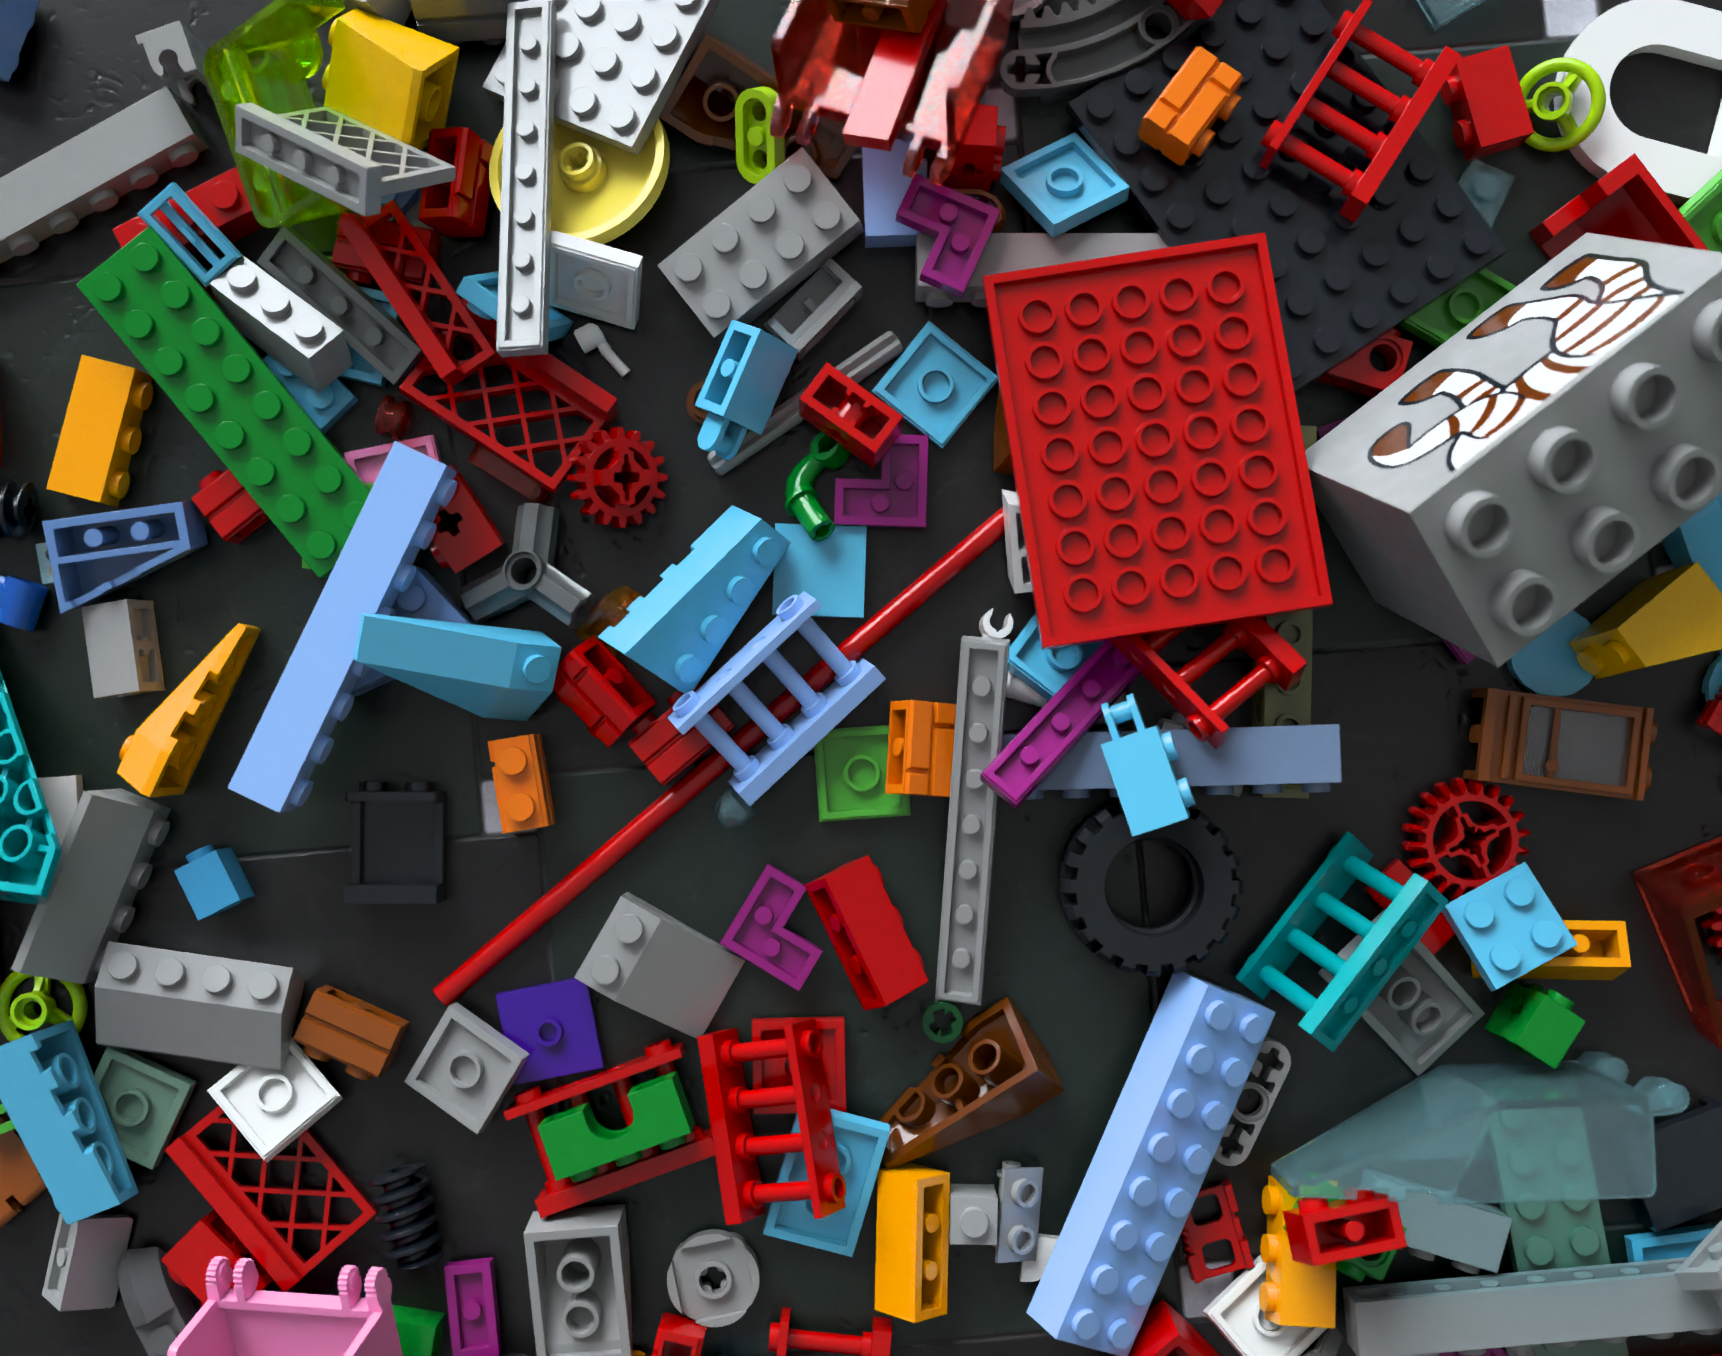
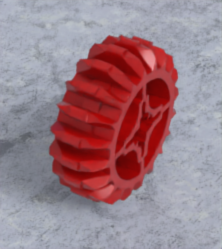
M1454 777L1451 780L1450 788L1445 782L1435 783V796L1429 792H1421L1419 794L1420 801L1425 806L1423 809L1416 806H1410L1408 809V813L1417 818L1415 824L1404 823L1401 826L1403 831L1413 833V840L1401 843L1403 850L1415 851V855L1406 861L1407 866L1413 869L1422 867L1418 875L1431 882L1441 894L1447 890V896L1450 900H1455L1520 865V863L1515 861L1516 856H1524L1530 853L1527 847L1519 846V838H1526L1531 833L1528 829L1517 828L1516 826L1518 822L1522 821L1525 814L1523 811L1518 810L1509 811L1515 799L1510 795L1499 797L1500 787L1498 785L1489 784L1484 788L1483 781L1470 780L1466 784L1463 778ZM1466 801L1473 802L1483 808L1491 819L1486 822L1477 821L1473 823L1468 813H1463L1458 804ZM1441 817L1444 825L1443 833L1439 839L1433 842L1435 826ZM1463 831L1473 833L1471 834V837L1465 841L1467 848L1456 846L1459 845V841H1462L1465 838ZM1496 838V847L1489 860L1487 848L1489 843ZM1458 856L1463 865L1469 866L1472 874L1456 877L1449 873L1438 860L1443 857L1453 858Z

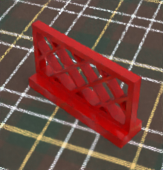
M463 298L462 301L467 307L468 301ZM467 307L496 350L497 321L493 318L492 320L484 319ZM459 316L458 326L467 328ZM447 331L441 333L444 341H446ZM456 333V336L458 335L473 345L475 355L483 351L473 336ZM549 353L515 357H501L499 355L478 369L481 389L453 393V387L447 383L448 394L427 396L416 388L425 376L437 374L424 355L400 385V393L552 494L556 493L567 478V475L575 467L569 461L570 457L583 456L584 453L578 443L584 440L594 442L593 432L603 430V428L607 429L617 416L618 399ZM467 359V360H461V361H458V362L460 363V365H462L463 363H465V362L468 361L469 359ZM505 366L511 370L514 384L486 388L483 367ZM518 376L527 382L519 383ZM535 390L543 391L549 395L552 409L525 413L521 393ZM516 393L519 414L492 418L488 397ZM483 398L487 419L466 422L457 415L455 402ZM556 401H558L565 407L557 408ZM450 403L452 412L442 406V404ZM579 415L591 423L583 436L563 439L559 418ZM554 419L558 440L531 444L527 423ZM521 424L525 445L504 447L496 441L494 428ZM489 429L490 437L480 430ZM574 447L567 456L565 448ZM560 449L562 464L552 478L535 467L532 453ZM527 454L528 462L518 455Z
M217 1106L164 1150L282 1291L287 1292L377 1214L378 1211L309 1129L304 1131L298 1138L297 1154L278 1153L271 1159L296 1161L293 1188L267 1186L269 1162L264 1161L257 1152L237 1151L239 1129L229 1117H221L225 1112L220 1106ZM213 1123L233 1124L230 1151L212 1150L200 1134ZM305 1144L314 1155H304ZM218 1157H229L228 1168ZM236 1158L262 1159L259 1186L241 1185L234 1177ZM303 1162H321L328 1170L326 1189L300 1188ZM334 1179L344 1190H333ZM248 1192L258 1193L257 1203ZM266 1193L292 1195L289 1221L271 1220L264 1212ZM299 1195L326 1196L323 1223L296 1221ZM332 1197L351 1198L363 1213L350 1224L330 1223ZM278 1228H288V1237L286 1238ZM295 1229L322 1230L320 1250L308 1261H305L294 1248ZM329 1230L341 1231L328 1242Z

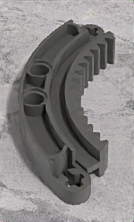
M1078 0L1075 11L1072 10L1067 2H1063L1058 16L1054 14L1050 6H1045L1042 18L1036 17L1032 7L1027 8L1018 28V49L1006 54L1001 61L998 75L999 84L1004 92L1013 97L1040 96L1039 104L1073 99L1111 75L1137 65L1168 47L1200 19L1185 20L1167 0H1092L1091 4L1087 0ZM1149 26L1158 27L1164 32L1166 38L1153 39L1147 35L1145 28ZM1015 64H1023L1024 72L1038 73L1039 70L1045 69L1042 84H1038L1040 74H1028L1023 83L1016 82L1015 75L1008 73L1013 72Z

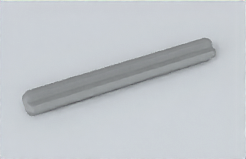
M887 331L835 368L854 382L859 383L900 355L903 351V346L892 331ZM807 387L772 410L762 435L747 430L737 454L732 459L724 460L718 457L715 450L710 452L707 459L718 475L726 474L805 420L799 416V397Z

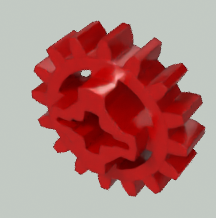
M623 427L610 428L609 433L606 430L594 431V442L584 440L578 443L584 453L583 456H572L569 459L574 466L578 467L577 473L567 475V481L577 483L578 489L570 497L572 500L583 499L585 501L580 513L582 515H593L596 513L595 524L608 525L611 522L612 528H625L627 522L639 525L643 523L641 512L644 514H654L656 512L655 506L651 502L652 499L665 497V493L657 488L658 482L668 480V475L658 473L657 466L665 461L664 457H652L650 452L653 450L655 443L652 440L639 443L641 432L638 430L627 431L626 434ZM600 455H601V460H600V461L598 462V464L595 466V463H596L597 459H598V458L600 457ZM615 473L621 474V482H615ZM596 491L602 496V500L599 498Z

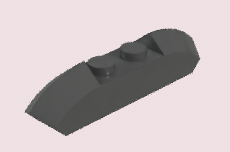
M159 1247L127 1249L117 1267L118 1283L124 1306L148 1356H167L171 1344L197 1313L185 1287L178 1285L170 1277L168 1267L161 1261L167 1253Z

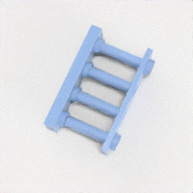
M804 591L799 596L792 595L777 608V616L697 691L691 690L682 695L673 705L672 710L674 712L667 717L682 735L695 726L734 768L733 776L727 782L749 806L759 799L886 679L873 664L860 657L857 661H849L811 618L822 605L817 599ZM796 630L836 673L835 681L823 692L815 693L777 650ZM761 662L772 671L802 705L801 713L789 724H781L742 681ZM727 694L736 701L768 736V744L755 756H747L708 714Z

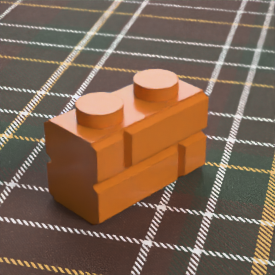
M1196 46L1143 117L1137 133L1139 139L1155 150H1161L1164 156L1179 166L1184 165L1192 153L1200 157L1216 134L1210 128L1218 118L1226 122L1242 99L1236 93L1243 79L1241 73L1225 62L1220 63L1216 56L1203 47Z
M919 700L890 701L885 794L950 797L956 704Z
M529 734L488 741L490 761L495 762L492 773L502 834L556 824L542 734Z

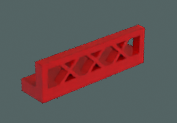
M393 199L381 207L379 214L370 215L361 220L351 212L337 222L442 380L451 386H455L499 356L459 295L455 293V289L409 220ZM392 217L395 218L401 227L397 248L380 245L371 232ZM408 239L416 251L407 250ZM387 254L396 255L394 265ZM405 257L423 260L427 266L423 286L406 283L401 277ZM434 278L441 289L432 288ZM412 292L421 293L420 303ZM430 295L448 298L451 302L452 310L449 325L432 322L428 317L427 310ZM459 316L467 328L458 326ZM438 330L447 331L446 341H444ZM456 333L473 336L483 350L462 365H460L452 353Z

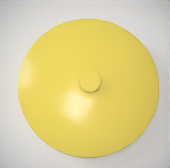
M659 118L639 156L554 122L551 232L554 230L599 244H605L629 231L645 217L657 201L664 187L670 164L669 141L665 128ZM503 128L495 141L489 164L491 193L500 212Z

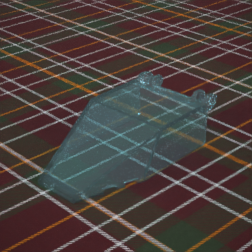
M1585 1051L1577 1060L1561 1061L1556 1069L1541 1062L1439 1065L1271 1163V1174L1292 1197L1357 1199V1190L1388 1191V1201L1406 1202V1192L1437 1193V1203L1445 1204L1647 1198L1656 1192L1653 1116L1683 1113L1684 1109L1687 1110V1105H1690L1689 1099L1691 1098L1688 1096L1689 1092L1686 1091L1685 1087L1678 1083L1675 1084L1664 1077H1643L1635 1087L1624 1083L1623 1081H1626V1077H1629L1628 1065L1620 1058H1615L1609 1053L1601 1051L1599 1053L1596 1051Z

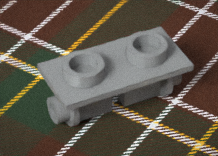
M1003 1161L1002 1169L997 1170V1176L999 1177L998 1202H1000L997 1218V1245H991L995 1248L996 1263L1036 1261L1043 1167H1021L1019 1162Z

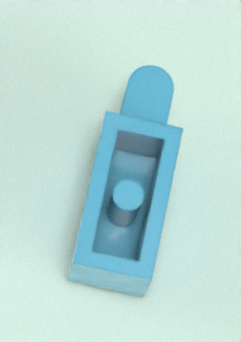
M731 320L695 406L708 412L698 435V446L707 452L715 450L718 457L730 460L737 454L747 430L762 435L786 377L790 372L798 349L762 329Z
M1132 693L1126 695L1127 700L1112 706H1110L1109 702L1101 704L1112 737V741L1101 744V748L1132 836H1136L1188 819L1190 817L1188 807L1196 804L1187 778L1178 780L1172 765V761L1178 760L1179 755L1171 733L1162 734L1159 725L1146 729L1138 703ZM1134 719L1138 732L1121 737L1117 724Z

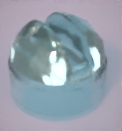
M729 788L716 802L714 814L717 819H720L719 822L723 827L730 829L739 828L747 823L755 815V811L733 788Z

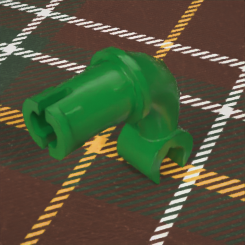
M823 432L813 439L811 452L793 468L787 478L785 488L786 502L784 509L788 515L797 518L807 534L815 542L828 538L833 533L835 525L817 501L818 493L813 488L814 481L825 468L834 470L843 466L849 456L848 451Z

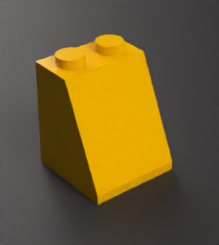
M355 8L334 20L328 36L329 45L332 46L330 64L326 67L322 78V88L326 90L324 106H328L408 145L423 150L428 146L430 130L445 128L460 47L359 8Z
M1698 562L1646 578L1595 620L1587 629L1571 640L1569 645L1576 652L1577 660L1581 667L1588 673L1593 674L1596 679L1721 650L1722 593Z

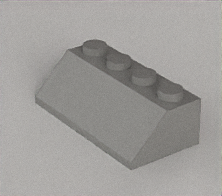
M121 788L83 791L61 845L62 852L48 896L37 905L11 970L22 974L79 984H86L97 980L108 941L117 942L120 933H124L128 929L134 918L135 908L132 907L137 891L147 884L151 876L153 866L149 862L155 847H159L168 834L170 822L166 820L171 808Z
M108 941L95 984L96 1043L102 1046L283 1071L305 980L292 967Z

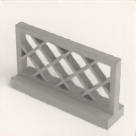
M252 102L235 105V152L365 217L381 212L382 196L455 181V166L328 106L275 114Z

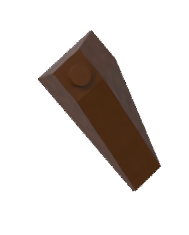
M706 29L659 118L697 143L736 151L735 104L739 95L747 89L761 86L769 87L779 95L784 107L785 160L803 147L826 177L837 179L858 147L845 145L842 134L844 126ZM762 105V112L766 117V110L764 105ZM763 152V159H767L765 152Z
M1009 997L1002 999L971 1019L961 1031L963 1037L945 1056L940 1053L933 1060L931 1065L934 1069L918 1087H909L879 1120L890 1124V1134L882 1157L885 1167L889 1169L895 1168L1024 1116L1064 1091L1049 1053Z

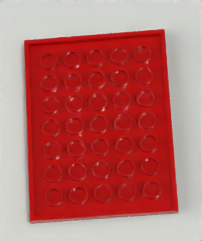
M1265 232L983 276L982 284L1042 650L1325 608L1333 604Z

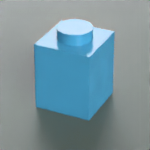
M212 844L204 846L186 855L188 864L174 870L198 921L216 916L255 896L231 847L215 850Z

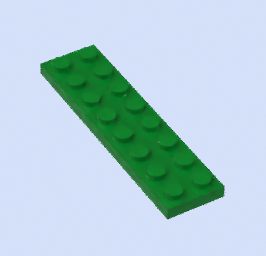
M151 226L147 227L78 282L76 286L320 579H324L332 572L371 490L190 270L172 252Z

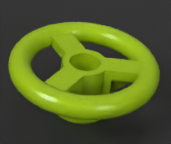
M1568 57L1547 60L1532 68L1519 82L1528 113L1536 114L1546 121H1556L1565 135L1558 138H1549L1534 131L1524 142L1535 149L1546 152H1558L1573 148L1585 141L1595 131L1602 119L1606 104L1604 84L1599 74L1590 65L1581 60ZM1555 72H1569L1562 83H1545L1536 90L1533 99H1527L1532 87L1543 77ZM1582 80H1584L1591 93V107L1586 120L1578 127L1570 111L1573 106V94ZM1556 96H1562V106L1558 110L1551 112L1549 110L1550 101Z
M13 971L4 980L0 987V1030L9 1042L26 1036L18 1028L30 1031L49 1023L55 1026L72 1019L78 1034L80 1033L86 1021L88 1011L87 996L82 984L58 980L67 988L71 995L73 1003L71 1017L57 1008L54 998L50 995L51 978L34 976L33 991L18 996L12 1002L11 1007V997L17 986L34 975ZM35 1002L41 1006L42 1012L40 1016L34 1011Z

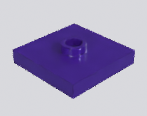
M575 978L496 994L503 1035L530 1054L513 1085L604 1068L605 1060L591 987Z

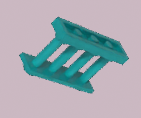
M1348 831L1338 844L1330 850L1325 861L1256 951L1247 958L1243 968L1235 977L1262 1000L1273 989L1303 1011L1306 1015L1299 1022L1298 1026L1331 1052L1336 1050L1449 902L1428 880L1415 872L1403 886L1369 865L1368 863L1374 854ZM1356 878L1392 901L1376 923H1373L1340 901ZM1328 915L1363 938L1347 961L1312 938ZM1300 952L1335 976L1318 999L1284 975V972Z

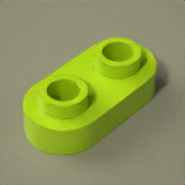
M765 86L743 91L735 104L736 163L744 179L753 184L759 183L785 161L783 103L773 89ZM762 105L765 107L766 117L762 112ZM763 152L767 154V164L764 162Z

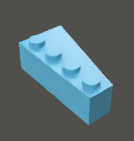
M731 505L690 546L692 552L678 565L671 564L660 575L662 581L645 598L639 596L626 609L629 614L615 628L609 625L598 638L685 694L688 691L694 690L791 542L761 518Z
M73 1019L0 1046V1100L48 1188L57 1211L61 1213L66 1224H72L120 1205L138 1194L137 1186Z

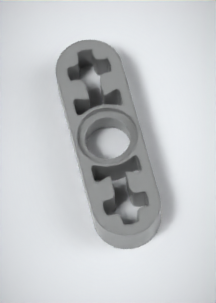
M1265 1037L1259 1053L1268 1054L1271 1048H1275L1273 1055L1279 1060L1276 1067L1268 1065L1261 1076L1266 1082H1270L1267 1089L1257 1081L1247 1079L1243 1090H1257L1260 1095V1105L1252 1113H1242L1235 1106L1232 1115L1240 1122L1250 1125L1247 1130L1238 1125L1234 1133V1138L1239 1143L1236 1150L1228 1148L1224 1154L1222 1153L1223 1147L1219 1144L1214 1158L1223 1165L1235 1166L1247 1159L1290 1070L1291 1056L1284 1045L1273 1038ZM1257 1058L1251 1069V1072L1256 1077L1259 1076L1263 1066ZM1229 1120L1223 1137H1229L1235 1126L1231 1120Z

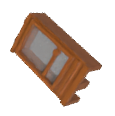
M1495 688L1473 689L1472 698L1484 699L1481 725H1472L1469 732L1470 742L1478 744L1476 770H1464L1463 779L1644 801L1645 792L1649 789L1652 781V770L1648 765L1649 751L1657 736V723L1653 719L1654 708Z

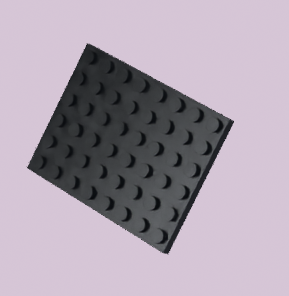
M1230 0L1220 6L1211 18L1200 19L1168 47L1137 65L1111 75L1068 102L1066 112L1094 151L1130 186L1129 199L1153 232L1159 234L1167 247L1265 232L1294 393L1296 394L1501 258L1508 249L1416 128L1354 223L1338 214L1348 199L1340 193L1342 191L1341 187L1280 150L1267 170L1259 166L1267 148L1260 145L1262 139L1275 119L1284 123L1336 43L1337 38L1333 37L1331 33L1337 23L1320 0ZM1349 41L1338 61L1385 88L1351 41ZM1196 46H1201L1216 56L1220 63L1225 62L1241 73L1243 79L1236 93L1242 99L1226 122L1218 118L1210 128L1216 134L1200 157L1192 153L1184 165L1179 166L1164 156L1161 150H1155L1139 139L1137 133L1143 117ZM1328 77L1325 78L1314 95L1315 98L1375 134L1381 131L1388 135L1395 125L1388 120L1389 114ZM1305 114L1301 115L1290 132L1293 136L1353 172L1356 168L1365 172L1371 160L1364 157L1366 151Z

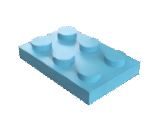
M830 1108L840 1173L846 1184V1207L824 1218L814 1219L811 1200L770 1203L763 1227V1235L853 1257L890 1134V1124ZM796 1113L791 1133H801L798 1113ZM804 1152L784 1154L776 1183L808 1180Z

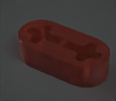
M478 444L475 445L467 458L469 462L535 503L542 504L549 493L548 490Z

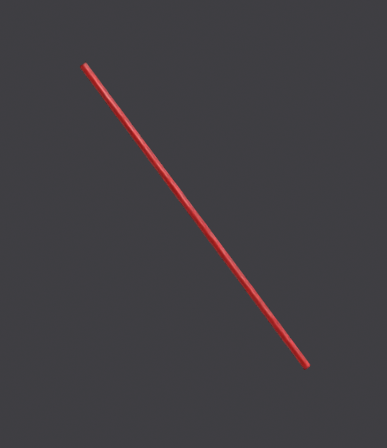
M1003 506L839 644L837 648L849 661H856L1005 535ZM822 659L806 672L802 678L817 693L834 679L836 673ZM788 689L766 706L781 724L802 707ZM751 719L734 733L731 739L746 754L767 735ZM715 749L433 988L436 997L445 1006H449L723 774L731 765Z

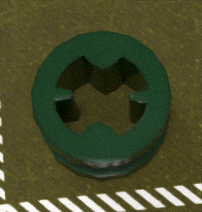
M934 1000L922 1012L921 1022L924 1033L932 1041L945 1044L952 1042L960 1035L963 1029V1018L960 1009L955 1003ZM943 1009L945 1015H947L948 1011L954 1014L955 1018L950 1020L951 1029L948 1032L941 1033L940 1027L936 1031L930 1027V1024L935 1021L933 1013L936 1010Z

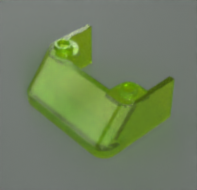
M274 0L213 44L206 52L204 58L205 77L253 215L263 227H289L351 210L235 152L236 104L252 102L275 114L315 108L306 80L317 73L323 60L324 52L317 28L345 9L343 0Z

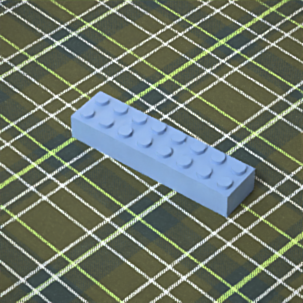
M1185 971L1172 974L1026 1312L1055 1339L1117 1356L1129 1355L1276 1014L1275 1011L1239 993Z

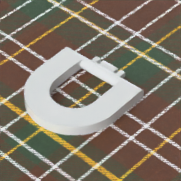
M1631 0L1609 9L1596 18L1578 35L1564 55V57L1578 59L1590 65L1602 79L1606 93L1605 110L1599 125L1585 141L1569 150L1576 160L1598 179L1635 153L1670 200L1675 204L1684 205L1722 169V99L1708 152L1704 154L1645 138L1630 131L1621 123L1613 110L1610 100V83L1620 61L1638 53H1657L1722 71V11L1682 0ZM1557 72L1555 82L1562 83L1569 72ZM1582 80L1573 94V106L1570 111L1578 127L1586 120L1591 107V93L1584 80ZM1562 96L1554 97V111L1562 106ZM1557 123L1561 136H1565L1560 125Z

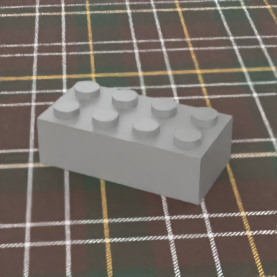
M801 147L657 266L714 339L721 344L731 320L747 325L752 323L820 268L829 258H832L862 234L864 229L860 219L805 149Z

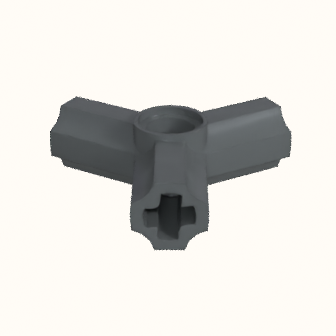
M540 503L518 505L512 553L507 557L503 566L461 587L462 594L460 596L464 606L476 623L482 625L528 600H532L572 629L587 621L594 610V603L597 597L554 566L560 517L559 509ZM536 567L537 571L534 579L526 584V574L530 569Z

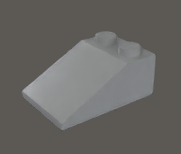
M627 891L619 898L574 978L617 1003L697 1039V1036L703 1035L746 959Z
M1385 909L1372 920L1373 923L1378 921L1385 912ZM1359 935L1355 936L1337 955L1347 961L1363 938ZM1419 940L1360 1018L1419 1077L1485 1013ZM1324 968L1318 972L1328 984L1335 977Z
M625 1204L568 1208L544 1218H540L538 1211H533L523 1234L537 1356H633L630 1248Z

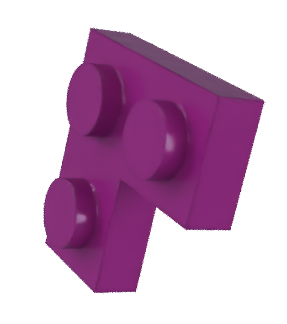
M915 173L896 213L895 221L936 238L920 273L919 280L962 299L996 226L1001 210Z
M900 434L882 457L881 480L835 478L834 525L925 529L929 435Z
M768 863L720 944L799 991L822 954L823 949L785 927L806 888L803 883Z

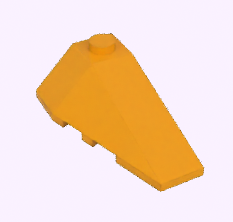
M238 623L144 721L135 734L130 735L125 740L119 753V759L122 761L117 773L141 794L149 798L184 794L261 631L260 628Z

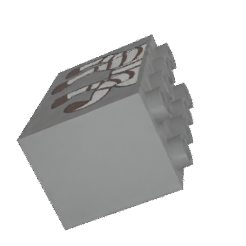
M1586 232L1305 450L1314 501L1376 603L1488 663L1500 667L1722 494V253Z

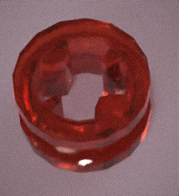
M386 395L382 399L376 414L375 433L383 436L388 432L391 433L392 439L400 441L404 437L411 420L412 403L407 400L396 403L395 397Z

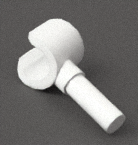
M588 323L574 331V335L585 354L598 347L602 356L622 378L630 372L626 364L611 349V346L607 343L597 325Z

